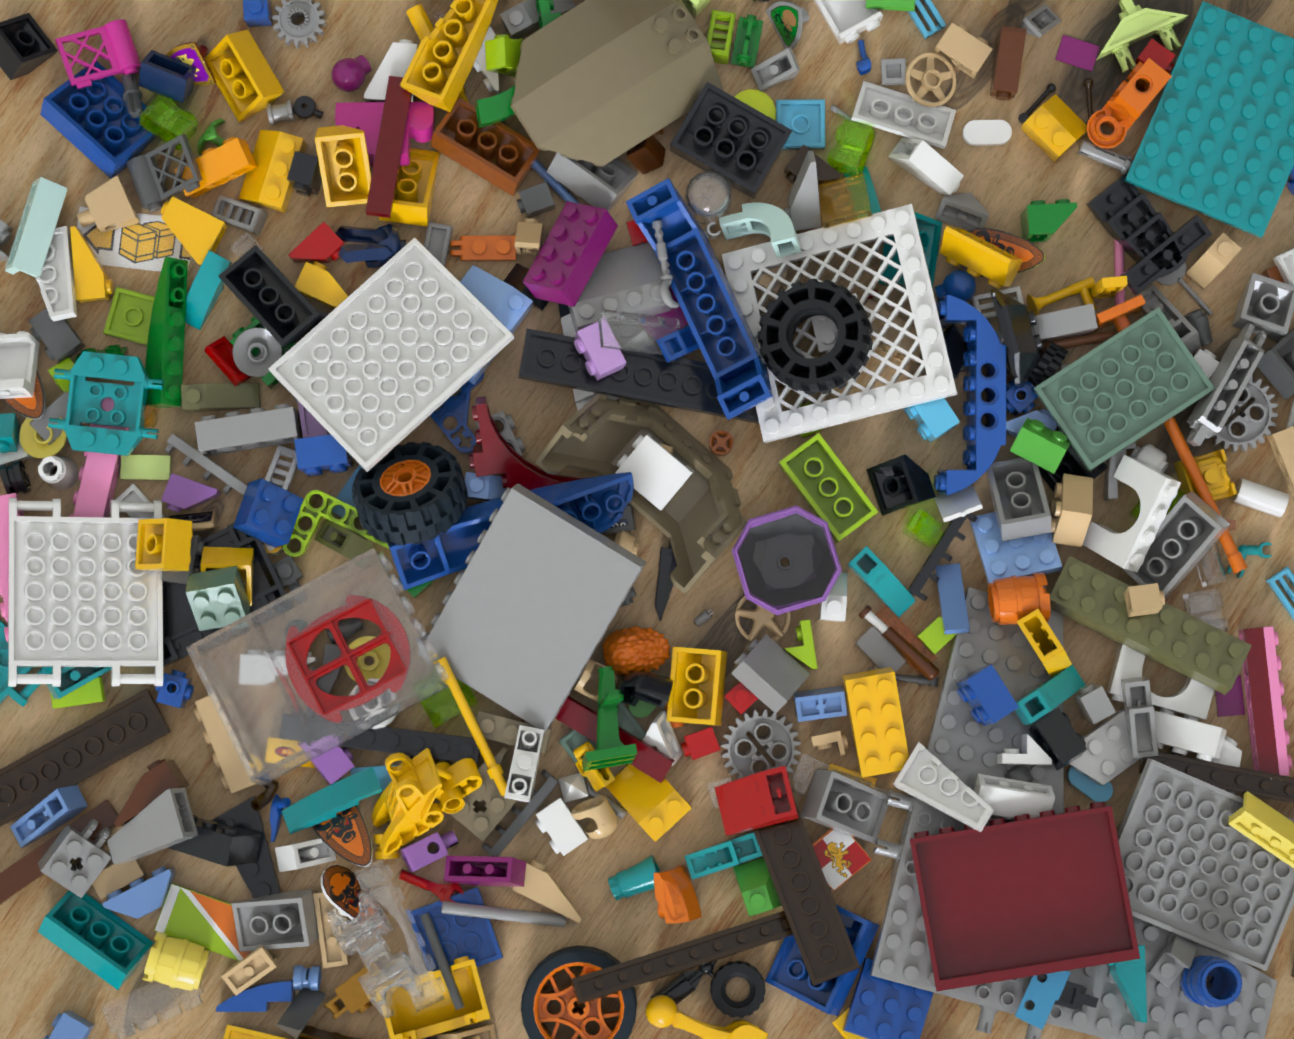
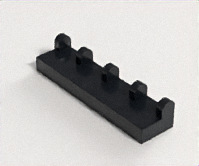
M969 513L964 517H958L950 521L907 589L912 596L926 601L928 597L920 592L928 578L936 583L940 578L932 574L933 570L941 558L949 562L952 560L953 557L945 553L954 537L964 541L966 536L958 531L966 518L976 522L978 518L975 515Z

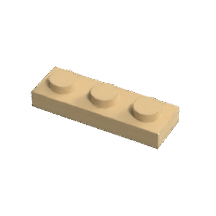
M323 892L313 893L323 968L348 965L349 960L343 916L328 901Z

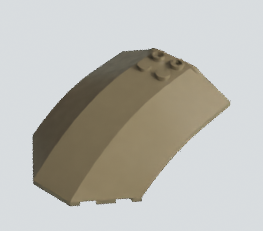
M585 0L521 42L520 60L517 65L514 81L516 83L514 96L512 97L510 107L537 149L557 152L561 156L577 161L584 160L602 168L629 149L690 112L707 82L723 90L714 63L710 45L682 0Z

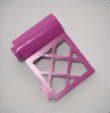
M124 19L114 20L102 27L56 38L55 40L71 86L76 85L77 89L92 86L91 81L116 74L133 75L139 73L141 62L127 22ZM100 34L102 45L99 50L86 44L89 37ZM73 42L79 45L80 48L76 55L73 56L65 52L63 44ZM83 48L96 54L91 65L78 58ZM99 56L109 61L111 69L102 71L94 67ZM75 63L88 68L85 76L74 78L72 68Z

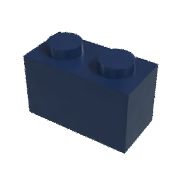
M151 50L141 62L138 86L166 96L174 101L184 103L193 91L197 67Z

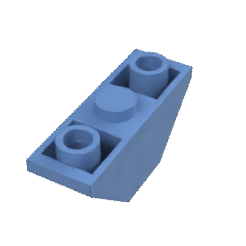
M163 866L151 873L152 878L144 881L142 877L130 883L131 889L123 893L121 889L107 895L108 900L102 903V905L106 909L137 919L164 905L176 871L174 867L167 870Z

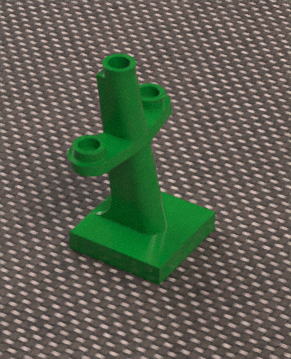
M612 666L598 669L596 750L585 753L582 760L583 771L631 764L635 759V755H637L636 744L624 745L619 738L617 715L619 705L617 704L624 700V694H621L620 690L615 689V676Z

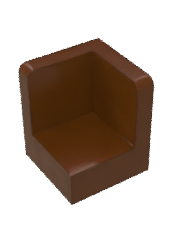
M651 135L629 149L626 157L642 174H647L663 166L666 149Z

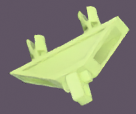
M1120 0L1118 3L1122 12L1118 15L1121 21L1096 60L1112 53L1115 54L1123 73L1128 71V65L1133 70L1137 64L1128 47L1154 34H1159L1166 49L1172 51L1174 47L1175 50H1178L1182 46L1173 31V27L1184 22L1188 15L1149 8L1141 9L1140 5L1135 6L1132 0Z

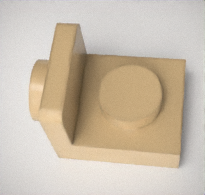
M840 730L810 736L811 745L813 747L818 746V750L833 747V742H836L840 756L845 755V749H849L846 734L841 735Z

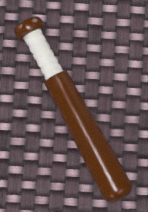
M869 605L859 613L858 616L861 619L865 618L882 633L881 636L928 680L935 679L939 674V669L891 626L888 627L884 624L883 621L872 613V608Z

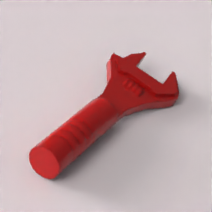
M402 870L399 875V879L432 892L439 897L441 902H455L450 899L455 891L462 895L464 894L459 884H437L405 870Z

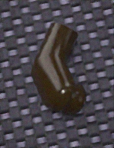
M268 776L262 781V785L266 790L251 801V807L255 811H260L270 803L277 792L279 783L275 781L273 776Z

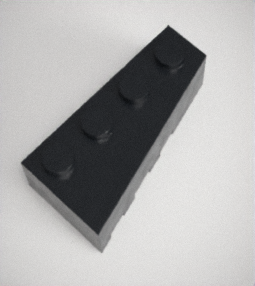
M193 815L198 836L168 847L226 867L256 863L262 833L200 819L198 816Z

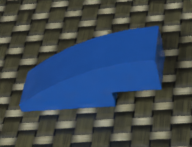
M293 979L276 980L247 988L237 996L233 995L216 1007V1012H267L270 1009V1002H292L295 998Z

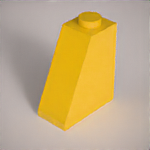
M173 196L170 201L167 200L161 209V214H163L161 219L200 266L209 250L213 253L216 252L228 228L225 222Z
M1039 609L1017 621L1050 677L1072 665L1064 648Z

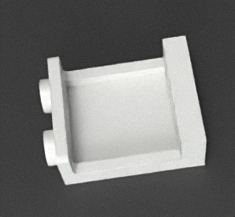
M814 0L839 45L845 41L849 44L859 38V33L867 29L870 32L881 25L882 12H878L877 9H866V0Z
M18 331L16 334L0 333V399L34 396L40 343L29 332Z
M648 433L645 437L640 435L632 444L635 450L630 456L624 454L618 461L616 466L619 469L616 471V474L631 472L634 489L661 511L694 470L680 462Z

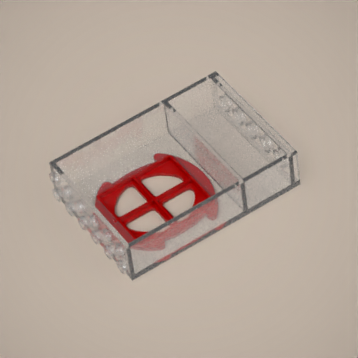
M372 548L186 647L252 782L264 786L449 687L446 680L450 677L445 667L440 662H436L435 658L438 657L437 651L432 643L425 640L424 636L427 635V632L421 621L413 617L412 614L416 613L411 601L402 595V592L405 591L399 578L391 574L390 571L394 568L389 558L383 552L379 553L376 549ZM348 618L366 619L377 624L381 629V634L355 649H350L339 629L338 623ZM324 629H329L341 651V655L312 671L307 665L309 649L318 634ZM382 644H388L391 650L388 667L376 684L369 686L357 664V659ZM343 665H347L359 686V692L356 695L334 696L320 690L316 682L320 677Z

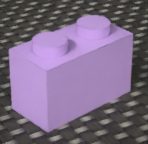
M604 319L577 331L574 345L579 354L583 353L587 361L585 362L586 369L591 376H595L597 381L624 368L627 362Z

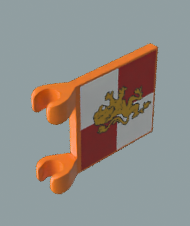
M832 828L812 844L826 881L833 892L872 860L853 836Z

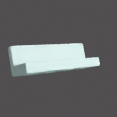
M42 177L32 183L4 270L5 272L14 275L21 271L36 278L41 275L67 193L66 187Z

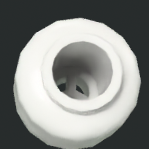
M1146 444L1142 448L1137 446L1130 456L1162 473L1165 472L1169 464L1166 461L1167 455L1151 444Z

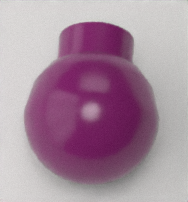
M359 55L355 59L344 58L336 62L332 68L331 77L338 89L345 92H353L360 88L364 83L365 75L371 72L372 69L368 60L364 56Z

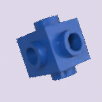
M1014 380L1006 385L1007 412L1013 413L1015 416L1021 411L1027 414L1036 406L1033 401L1038 396L1035 394L1034 386L1031 382L1027 380L1025 386L1021 388L1015 385ZM1018 391L1025 397L1023 400L1017 398L1016 394Z
M173 669L171 674L164 673L163 686H156V691L159 692L156 702L177 708H185L186 700L191 699L194 685H191L192 679L186 678L187 673ZM174 685L177 687L175 692L173 690Z

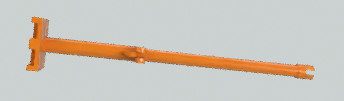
M1142 294L1096 314L1098 328L1093 332L1115 324L1119 333L1130 326L1131 323L1128 317L1137 314L1146 304ZM1172 417L1163 424L1198 496L1221 516L1175 418ZM1227 528L1219 537V540L1235 574L1248 567Z

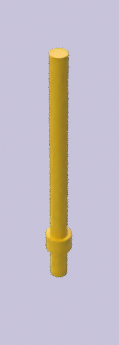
M446 657L437 660L438 666L488 767L486 771L490 779L494 780L501 796H504L507 783L502 775L504 771L500 764L497 765Z

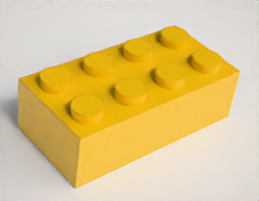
M891 667L843 675L855 753L861 777L901 771L909 759L894 670Z

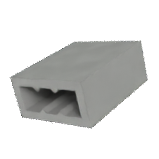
M766 634L760 641L755 638L746 648L749 654L747 655L743 652L734 662L737 667L731 674L776 714L808 678L810 673Z

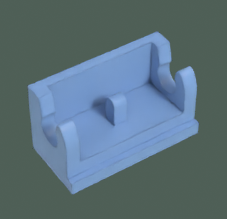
M842 686L798 691L793 694L798 722L847 716L845 692Z

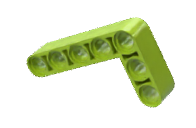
M312 490L306 495L289 541L290 544L293 539L300 540L302 545L300 551L293 553L289 548V544L283 545L285 553L289 556L300 557L304 555L324 517L389 549L387 543L382 542L379 538H374L367 530H358L356 528L355 521L359 516L355 507L319 490ZM315 495H321L324 501L323 505L319 508H314L311 505V499ZM338 505H342L346 510L345 516L342 519H336L333 515V509ZM310 517L313 523L312 527L304 531L300 527V522L302 518Z

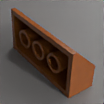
M460 97L457 98L451 112H447L434 130L430 145L511 196L516 194L525 181L541 151L537 149L531 140L501 122L479 128L475 106Z

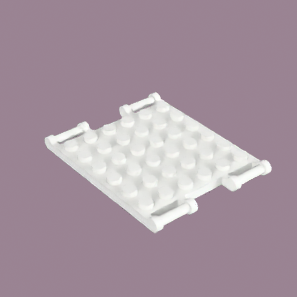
M9 498L8 687H16V684H52V687H60L61 667H111V686H120V684H154V686H163L162 571L135 569L138 520L162 518V502L153 500V503H133L111 500V518L61 517L60 499H52V501H17V498ZM17 510L52 511V517L17 516ZM119 512L153 513V518H119ZM17 667H52V674H17ZM120 667H154L155 672L154 674H120Z

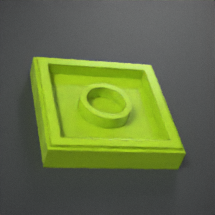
M116 287L103 334L147 346L155 297Z

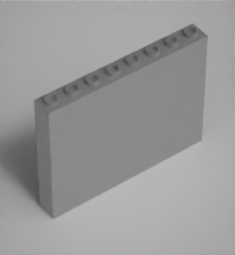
M516 484L512 488L508 487L502 495L501 501H503L500 510L496 508L489 518V522L492 523L488 531L484 529L477 540L480 544L476 551L472 550L467 557L465 563L468 566L465 572L460 571L454 581V584L457 586L453 593L449 591L442 602L445 606L441 613L437 612L430 625L434 627L430 634L426 632L421 639L419 645L422 648L418 655L439 667L437 660L446 657L455 678L536 728L543 729L545 733L562 708L644 568L646 561L520 484Z

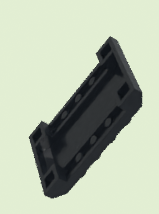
M234 523L202 539V541L205 542V547L253 548V596L248 623L199 631L186 595L187 585L162 581L163 667L273 616L292 605L263 542L234 529ZM199 556L198 566H201L202 556Z

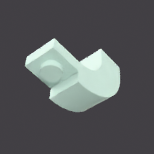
M760 202L742 204L743 212L719 217L720 226L726 240L759 233L771 238V244L777 258L801 252L800 242L790 217L782 209L774 205Z

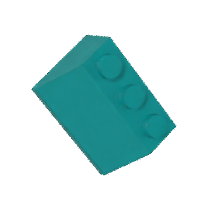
M914 212L933 288L943 222ZM894 236L888 237V239L895 242ZM884 243L883 247L884 257H887L893 248L887 243ZM897 251L891 261L901 266ZM888 265L882 276L892 281L898 270ZM902 274L897 284L906 289ZM879 280V283H878V284H881V285H884V286H887V287L889 286V285L886 284L885 282Z

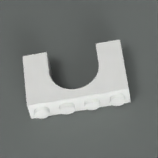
M1124 455L1113 477L1129 485L1137 492L1141 505L1139 517L1135 524L1123 533H1117L1107 526L1091 522L1083 545L1121 568L1138 572L1173 499L1177 495L1181 482L1138 459Z
M1120 643L1106 693L1112 695V700L1123 702L1121 679L1142 677L1145 655ZM1187 677L1182 689L1173 696L1160 697L1151 692L1152 705L1160 708L1159 712L1170 715L1175 713L1183 714L1184 718L1197 722L1199 719L1206 720L1214 689Z

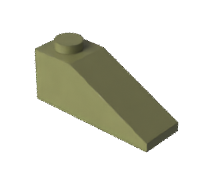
M233 383L181 385L182 410L187 413L261 408L259 383H241L236 387Z

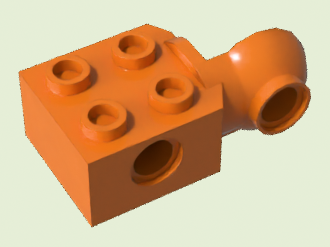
M1150 58L1144 64L1139 62L1126 78L1129 82L1124 80L1104 107L1091 115L1088 120L1087 134L1093 144L1100 148L1108 149L1118 146L1124 140L1127 130L1172 76ZM1100 126H1109V128L1111 129V134H1103L1100 130Z

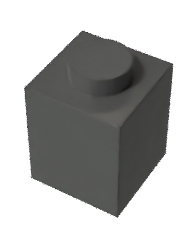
M547 182L519 191L521 199L516 201L521 214L526 212L528 219L555 209Z

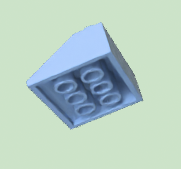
M472 265L460 281L512 334L532 309L533 301L513 286L475 265ZM496 355L468 381L475 384Z

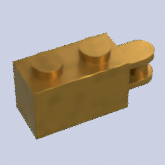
M376 958L334 990L337 996L326 1003L324 1008L330 1010L333 1014V1020L347 1010L351 1014L358 1010L361 1014L372 1006L370 1000L378 995L376 987L381 986V981L392 977L379 959ZM339 998L345 1004L343 1009L336 1003Z

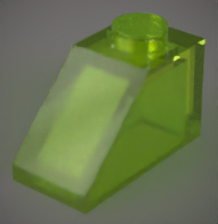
M919 508L913 513L903 534L926 547H930L932 543L936 545L943 534L940 531L942 524Z

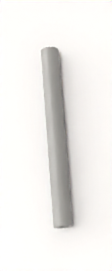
M442 901L441 913L557 927H565L566 916L562 914Z

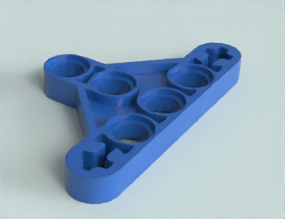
M484 372L475 384L467 381L461 386V392L457 396H450L442 404L440 410L434 411L430 415L456 449L464 454L473 452V446L477 445L476 437L467 427L471 390L483 381ZM447 417L456 418L457 427L455 429L447 430L444 428L443 423ZM464 427L465 431L461 433L466 439L472 438L470 441L471 447L467 448L464 446L461 448L459 446L462 443L460 438L456 436L453 439L451 435L458 433Z

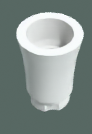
M49 456L44 458L38 466L40 477L53 489L66 490L77 481L78 467L68 457ZM57 467V468H58V469H57V472H56V474L54 475V474H53V470H54V468Z

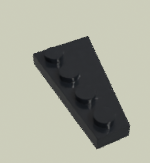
M256 796L211 820L262 833L256 863L236 865L253 898L281 893L275 866L269 851L268 840L265 836L262 818L259 811H255L251 807V801Z

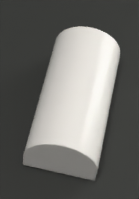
M1240 478L1236 490L1237 495L1233 499L1235 503L1280 518L1288 505L1289 494Z

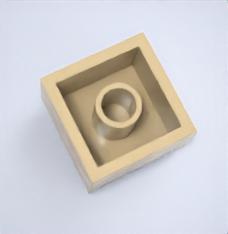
M1064 473L1061 483H1056L1054 492L1056 499H1051L1049 507L1050 513L1053 514V517H1051L1052 543L1082 547L1093 515V478Z

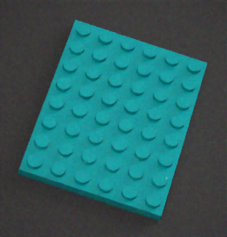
M1203 1L1171 72L1172 77L1165 86L1131 164L1125 182L1262 238L1294 166V38Z

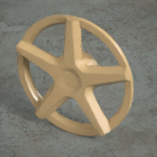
M923 53L916 56L905 69V84L914 102L926 107H938L948 102L953 96L956 89V74L950 62L943 56L936 53ZM927 57L925 72L913 69L914 64L918 60ZM934 58L942 60L950 71L939 73V71L935 70ZM910 76L920 80L922 83L916 94L912 89ZM952 78L951 91L945 97L940 85L943 81ZM931 90L939 99V102L931 103L922 100V98Z
M744 596L739 601L735 612V621L740 633L746 639L753 642L761 629L767 627L776 634L775 637L771 638L773 641L780 639L789 627L790 612L786 613V622L781 630L773 620L775 614L756 604L755 610L741 609L743 603L747 600ZM739 616L754 621L749 635L742 628Z

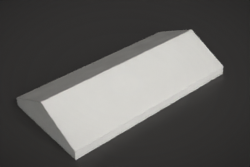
M863 81L851 120L910 139H921L929 145L945 149L956 110L942 105L926 107L914 102L910 95Z

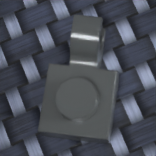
M288 555L273 564L283 587L289 586L291 593L297 600L304 597L306 594L298 582L304 576L293 557Z

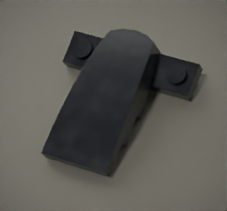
M1123 174L1086 203V205L1107 232L1121 244L1126 253L1136 262L1120 276H1127L1128 287L1134 295H1137L1156 279L1165 277L1179 269L1185 263L1189 253L1210 237L1212 233L1199 215L1193 216L1173 232L1161 212H1156L1144 192L1139 193L1135 185L1125 182L1127 174Z

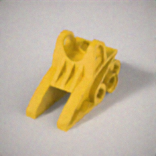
M429 748L424 749L413 759H410L404 753H394L387 757L385 766L392 781L381 794L371 814L373 825L376 828L391 820L380 843L382 853L388 856L398 850L401 845L404 846L414 840L415 836L419 837L427 832L430 827L433 828L441 823L444 818L443 812L453 814L462 810L465 805L463 798L482 785V778L475 760L464 758L453 765L447 762L435 764ZM395 761H402V763L398 766H391V764ZM435 798H437L440 801V803L438 804L433 802Z

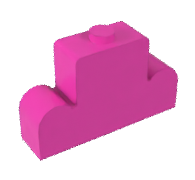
M384 102L336 103V126L344 125L365 132L370 166H374ZM426 102L410 103L400 166H408L410 164L412 138L420 143L432 140L435 130L436 113L435 107Z

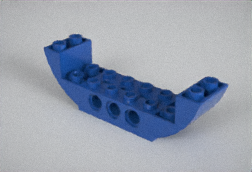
M951 295L939 297L938 302H936L940 322L967 323V327L963 329V340L967 342V352L963 354V365L967 366V376L963 378V390L967 391V401L963 402V415L967 416V426L963 427V439L967 440V450L963 451V464L967 465V470H938V475H934V489L938 490V495L956 493L976 482L993 463L1001 445H1006V345H1001L994 328L975 307L964 300ZM982 366H985L987 370L986 376H983L981 373ZM983 390L986 392L987 395L985 401H983L981 398V392ZM983 415L986 417L987 420L985 426H983L981 423V417Z

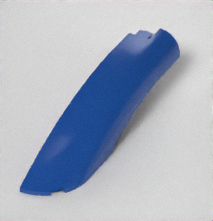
M626 472L579 479L531 489L530 491L598 533H601L612 527L622 518L623 511L628 502H631L634 484L632 473ZM501 497L466 507L464 512H461L462 515L457 523H453L447 532H442L435 539L430 541L428 539L415 545L412 543L405 546L396 545L395 543L388 544L403 589L407 590L466 569L468 566L465 563L467 557L472 550L476 551L480 545L477 542L480 534L484 529L488 531L492 524L489 522V518L496 508L500 510L503 504Z

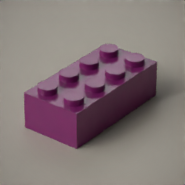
M566 202L523 280V283L535 298L575 307L618 227L609 212L604 208Z

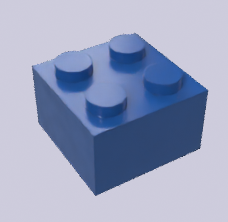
M331 434L294 439L298 469L308 474L309 477L323 475L325 470L333 471V473L347 472L348 467H353L352 456Z
M262 478L249 482L233 528L273 547L289 544L303 498Z
M992 664L979 668L956 683L959 688L957 689L958 695L964 702L969 703L972 708L970 711L972 717L978 724L981 723L983 726L994 724L1019 708Z

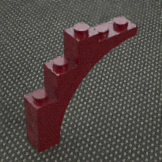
M486 396L476 397V406H472L473 420H478L479 429L475 430L476 442L482 445L473 446V454H469L470 468L475 469L476 477L502 474L504 489L520 484L528 490L591 478L548 474L543 469L524 459L510 447L498 431L490 414Z

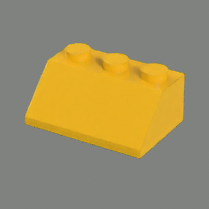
M249 30L227 34L203 60L238 122H242L265 109L267 103L273 104L285 92Z
M344 125L317 128L315 143L326 206L336 207L367 203L372 175L365 132Z
M260 130L252 154L257 168L246 173L238 199L286 213L293 191L287 177L294 152L305 153L307 143L304 138L281 131Z
M946 226L944 230L940 254L946 256L945 261L957 267L959 264L967 267L966 272L975 277L985 276L989 279L988 283L996 288L1001 289L1002 286H1011L1023 262L1022 259L960 227Z
M673 647L670 674L673 685L668 700L666 721L721 726L727 664L726 651Z

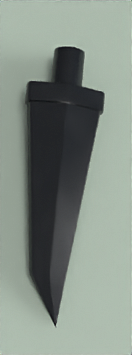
M670 541L668 548H660L655 608L660 622L673 587L670 574L677 567Z

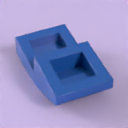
M690 326L656 340L667 363L699 349Z

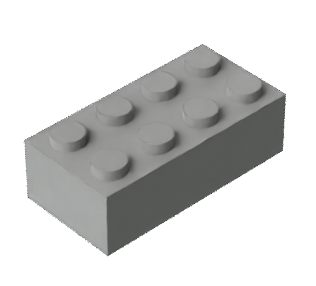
M280 404L274 406L275 410L269 411L265 410V408L250 409V414H240L239 411L225 413L224 418H216L215 415L201 417V421L194 422L198 451L206 456L295 443L294 439L303 438L299 411L294 407H289V404Z
M1194 492L1183 495L1162 521L1155 535V540L1151 544L1138 572L1122 569L1140 585L1158 583L1159 590H1163L1164 597L1167 599L1231 524Z

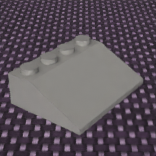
M649 242L602 255L575 307L568 306L576 333L602 319L605 320L608 327L671 311V307L663 302L660 295L662 283L660 277L663 276L657 256Z

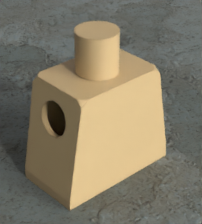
M118 176L113 177L87 194L84 198L89 209L76 214L82 227L95 223L101 232H108L140 223L123 181Z

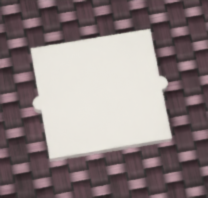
M973 484L956 493L940 495L934 498L944 522L964 517L966 514L983 508Z

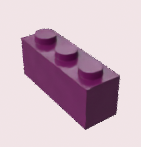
M446 856L444 881L459 885L524 887L526 862L514 857Z

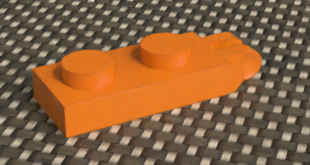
M516 235L460 236V240L450 241L451 247H460V250H451L450 256L460 257V261H516Z

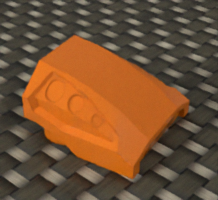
M677 865L676 868L668 871L653 873L655 898L658 901L657 911L660 918L665 919L666 923L675 924L689 922L702 917L696 892L684 865Z

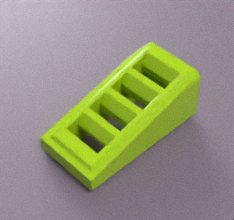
M712 10L707 41L710 45L714 63L728 64L736 13ZM723 21L730 23L729 25L716 24L715 22ZM714 30L728 32V34L715 33ZM713 40L722 41V42H726V44L714 43V42H712V41H713Z

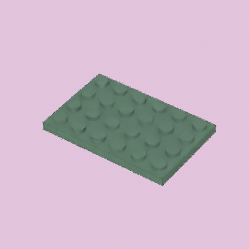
M1158 307L1037 385L1033 390L1063 434L1067 436L1071 446L1088 471H1091L1212 392L1215 387Z

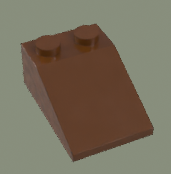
M159 759L147 767L149 771L143 774L115 820L116 828L125 826L164 791L172 788H183L189 785L174 760L166 761L165 759Z

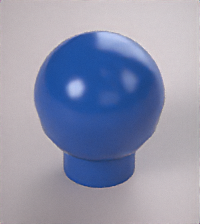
M954 270L944 278L943 284L935 287L938 298L951 295L968 302L976 292V282L968 272Z

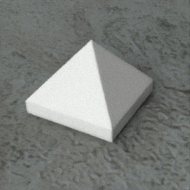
M580 773L558 779L565 803L589 796L584 777Z

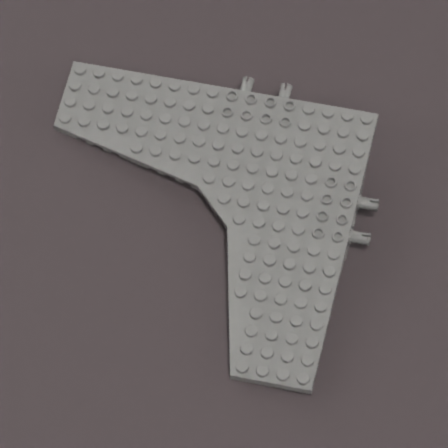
M967 588L965 601L970 630L969 633H957L954 637L926 749L974 791L978 774L1005 778L1007 771L1017 766L997 764V754L1004 753V749H1019V754H1021V735L1028 734L1037 744L1038 742L1029 731L1033 723L1023 725L1015 711H1012L994 724L985 726L981 723L978 724L971 715L970 711L972 708L969 703L964 702L958 695L957 689L959 688L956 683L979 668L992 664L1016 701L1051 677L1019 625H998L997 622L993 623L989 611L988 593ZM1051 611V616L1047 623L1063 647V615ZM1063 702L1053 710L1059 708L1063 713ZM1053 764L1025 765L1033 776L1032 783L1052 786L1055 795L1052 810L1055 811V814L1064 813L1063 768L1057 771ZM890 789L887 796L897 800L886 799V805L905 809L907 813L899 844L881 840L880 838H877L875 845L885 847V849L874 847V854L891 857L895 861L891 873L887 906L870 975L978 1004L981 1011L975 1030L991 1034L996 1012L1000 1010L1016 1014L1028 987L1030 977L936 991L910 838H914V833L929 830V835L939 834L940 828L954 826V831L964 830V823L913 796ZM991 815L989 820L1000 819L1003 817ZM1004 818L1005 823H1006V822L1015 821V820H1007V819ZM1132 916L1137 944L1145 945L1147 1023L1134 1020L1109 971V966L1106 964L1067 970L1071 972L1067 981L1083 985L1082 987L1087 988L1086 995L1099 998L1096 1008L1082 1005L1081 1010H1073L1054 1004L1045 1025L1048 1023L1103 1039H1264L1278 981L1241 960L1187 939L1197 947L1194 957L1199 955L1221 957L1235 965L1242 978V989L1238 998L1228 1005L1208 1007L1191 1002L1184 995L1180 985L1183 971L1170 988H1166L1147 973L1175 933ZM1211 976L1206 977V985L1208 987L1211 985ZM1031 1000L1026 1001L1025 1008L1032 1010L1034 1002ZM1028 1024L1025 1039H1040L1042 1029Z

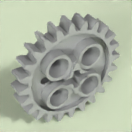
M1253 375L1251 376L1242 392L1244 395L1243 400L1237 401L1230 416L1235 412V409L1243 406L1250 398H1254V402L1242 410L1239 416L1230 420L1217 434L1210 436V438H1215L1214 446L1222 442V449L1224 450L1231 445L1232 452H1236L1238 446H1240L1242 452H1245L1248 448L1247 444L1250 448L1254 449L1257 447L1256 441L1260 444L1265 442L1262 435H1272L1268 427L1273 428L1277 425L1271 421V418L1278 417L1277 413L1272 412V409L1277 407L1278 404L1270 403V400L1275 395L1266 394L1269 386L1261 388V379L1252 382ZM1251 408H1256L1259 411L1260 417L1258 420L1251 418L1249 413ZM1233 423L1238 424L1241 428L1239 436L1231 432V425Z
M754 708L752 716L744 712L743 720L734 717L737 723L736 726L727 725L731 733H723L722 735L728 741L720 743V746L727 749V751L720 754L721 757L728 758L723 763L724 766H732L728 773L731 776L738 773L736 780L758 773L753 770V764L758 760L765 762V767L761 771L786 766L788 772L794 773L790 765L799 764L794 755L801 754L800 750L795 749V746L800 745L801 742L800 740L793 739L798 735L796 730L789 731L793 724L791 722L783 724L786 718L784 715L776 719L777 713L775 714L772 711L768 716L765 708L762 709L761 715H758ZM760 726H768L769 731L766 736L758 737L756 735V731ZM746 732H751L760 745L764 746L765 751L774 760V766L770 765L761 752H757L756 746L748 738ZM742 741L749 742V749L744 753L737 751V746ZM775 745H783L784 751L781 755H772V749Z

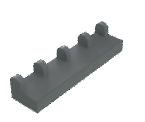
M545 769L541 774L548 780L538 792L533 789L532 795L534 797L522 811L513 806L511 810L518 816L509 828L504 830L499 825L496 827V830L502 834L496 844L491 848L490 845L484 842L481 846L491 857H499L559 783Z

